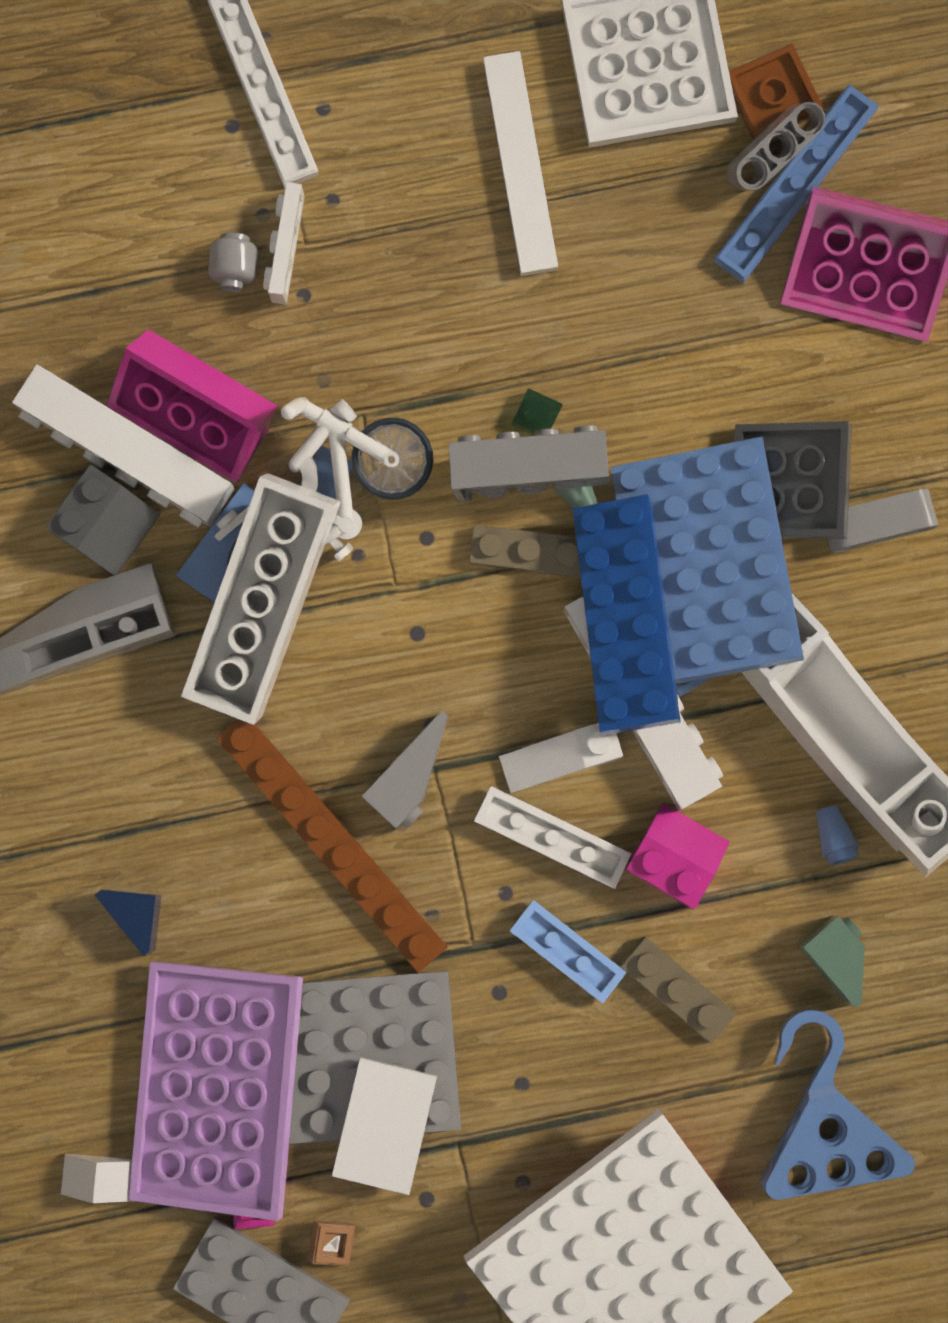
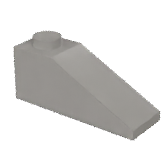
M443 711L433 719L362 795L396 829L402 824L409 828L424 812L419 806L424 802L448 721V716Z

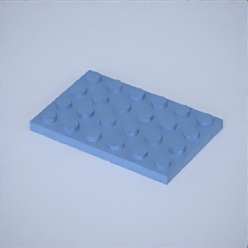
M763 437L611 467L616 500L648 494L652 501L675 683L679 684L804 661Z

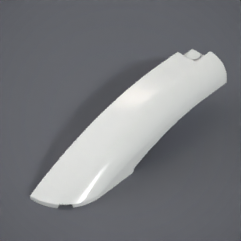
M792 594L804 661L744 671L742 674L806 752L896 852L900 850L923 876L927 877L948 859V776L932 761L874 694L831 639L825 627Z

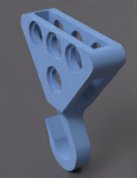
M813 1009L801 1010L789 1016L779 1032V1045L773 1061L775 1065L778 1066L790 1048L797 1029L806 1023L815 1022L822 1025L828 1033L829 1046L805 1087L804 1096L760 1179L763 1190L771 1198L781 1200L910 1175L915 1167L914 1158L847 1100L834 1085L833 1077L844 1050V1036L839 1024L828 1014ZM827 1118H834L837 1122L835 1135L830 1138H821L819 1134L821 1122ZM873 1151H881L884 1156L882 1166L874 1171L868 1170L866 1167L867 1156ZM834 1158H842L845 1162L843 1174L836 1178L829 1177L827 1174L828 1163ZM796 1165L805 1166L807 1172L805 1180L798 1185L789 1184L787 1178L789 1170Z

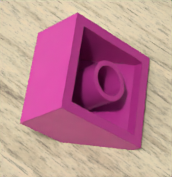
M662 803L624 870L686 907L695 910L714 878L730 842Z

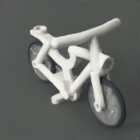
M306 397L295 398L281 408V415L286 420L303 415L317 424L288 463L289 469L292 472L297 473L301 471L302 487L315 492L318 487L317 466L312 457L329 436L336 500L341 501L326 544L330 543L337 551L334 557L341 561L352 551L353 547L349 542L344 545L338 537L342 539L354 538L362 528L361 516L352 507L345 441L353 445L351 455L352 468L361 486L369 493L388 500L409 497L419 491L427 482L434 462L430 441L417 425L396 417L374 421L361 431L352 426L351 422L358 416L343 399L330 410H323L309 402ZM249 506L239 515L234 510H231L216 523L220 531L214 536L218 541H221L239 524L244 522ZM236 541L234 542V544H233V546H232V548H231V550H230V552H229L228 560H227V566H228V564H229V561H230L232 552H233V550H234Z

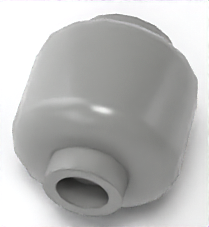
M239 233L221 234L220 239L213 241L210 245L208 276L220 284L221 290L228 292L242 291L243 286L253 283L256 279L258 248L250 242V238L246 235Z

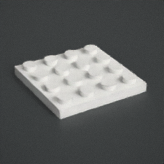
M562 0L564 21L589 148L736 122L738 115L715 0Z

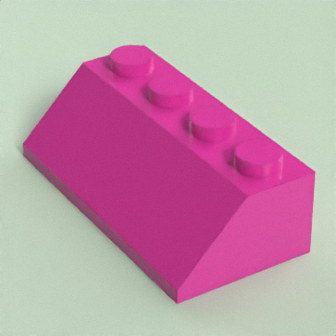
M148 329L125 349L106 407L236 483L267 435L278 405Z

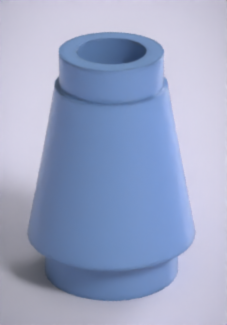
M830 806L817 811L816 816L818 819L817 824L822 858H827L829 866L839 865L858 858L857 848L860 845L842 813L839 811L838 806Z

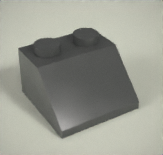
M90 464L45 528L112 575H117L160 517V514Z

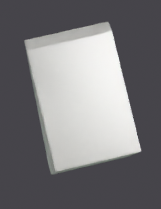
M66 1153L64 1157L61 1195L89 1203L131 1201L129 1200L132 1159Z

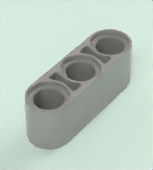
M813 102L793 104L788 107L732 160L727 170L730 184L739 190H756L763 187L824 128L826 119L822 107ZM801 110H805L810 116V125L805 131L799 128L797 124V116ZM774 136H777L783 145L782 152L777 157L773 156L769 151V143ZM747 162L752 164L755 169V177L750 183H746L741 177L742 167Z
M929 488L850 506L848 511L847 539H827L831 553L844 552L938 527L939 524Z

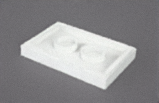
M360 1057L332 1176L409 1195L437 1075Z

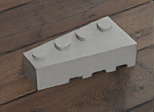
M579 426L574 428V433L559 434L558 429H541L535 431V436L520 437L518 432H503L497 434L496 439L481 440L479 435H465L458 437V442L449 443L451 489L458 503L471 501V494L473 493L487 496L488 499L504 497V494L509 493V489L516 488L519 493L533 494L547 490V484L555 483V489L559 490L609 484L605 430L598 431L597 426Z

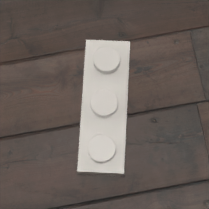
M286 182L285 194H279L277 198L276 217L281 218L279 230H273L271 234L270 253L274 254L272 267H266L263 288L268 290L272 303L287 305L305 198L302 184Z

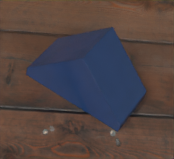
M116 890L98 891L95 894L96 898L140 953L146 956L155 951L162 895Z

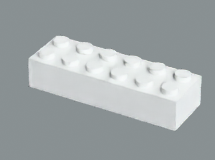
M269 473L259 477L181 697L253 725L263 716L341 501Z

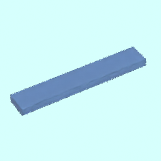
M849 84L826 113L825 125L821 132L788 162L717 254L713 262L744 284L808 201L811 187H819L876 113L879 105Z

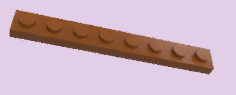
M237 719L216 737L219 743L418 973L448 948L444 941L256 724L253 725Z

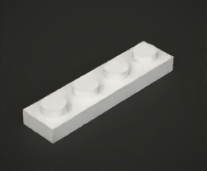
M492 786L474 822L613 889L616 888L632 854Z

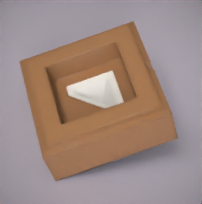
M313 1221L308 1261L312 1264L349 1266L355 1226L351 1223Z

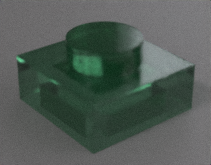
M528 388L512 425L535 436V431L553 428L563 404Z

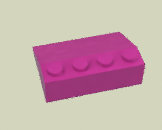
M812 186L780 304L927 342L948 279V220Z

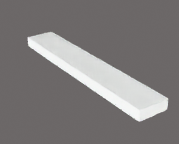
M207 0L284 188H286V182L299 184L319 176L317 166L248 0Z
M516 51L483 57L520 275L522 277L558 271L557 256L521 53Z

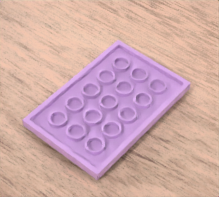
M160 961L150 962L129 1200L274 1221L283 1218L303 977Z

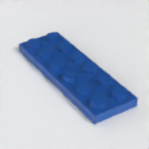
M648 494L573 508L599 731L602 735H609L680 723L651 498Z

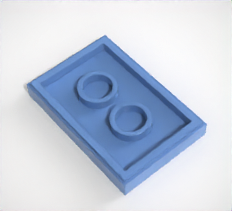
M244 483L176 575L213 603H215L227 569L229 552L237 540L243 524H239L221 541H218L214 536L220 531L216 523L231 510H234L239 515L250 505L254 490Z

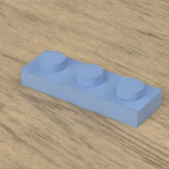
M534 900L509 930L602 1004L627 973Z

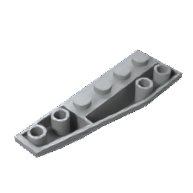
M149 563L79 587L0 638V696L176 636L153 564Z

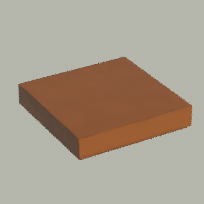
M793 43L729 71L735 104L753 140L793 104L813 102L822 107L824 111V107ZM801 110L798 114L797 124L810 119L809 114L805 110Z

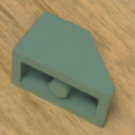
M831 916L800 943L798 947L849 1006L856 1008L862 1003L865 946L858 939L862 933L848 917L841 920L839 916Z

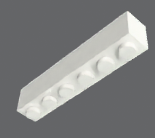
M38 364L12 402L21 411L18 416L21 420L36 429L41 424L53 431L50 437L68 449L75 444L85 450L82 457L101 469L105 463L117 470L114 475L117 479L132 488L137 483L150 490L147 497L164 508L171 503L182 511L179 516L199 528L201 523L211 528L235 492L232 483Z
M582 596L566 605L563 612L591 659L584 598ZM677 695L680 713V711L684 710V706ZM681 714L680 723L633 730L635 737L678 811L721 788L722 785L719 779L723 777L722 771L714 758L711 756L706 759L699 745L704 743L699 731L693 723L687 725Z

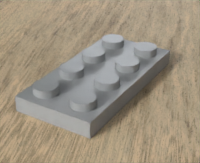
M217 1217L213 1219L173 1287L175 1291L228 1323H337L350 1301V1297L239 1230L234 1229V1227Z

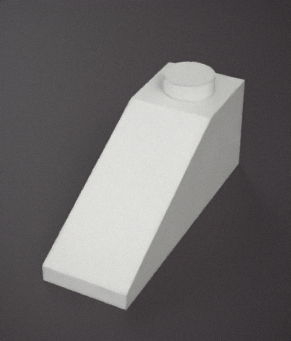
M599 723L504 754L499 756L510 793H514L621 759L623 753L617 734L602 735L599 731Z

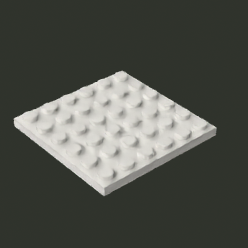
M659 1108L464 1255L468 1266L513 1323H753L793 1292Z

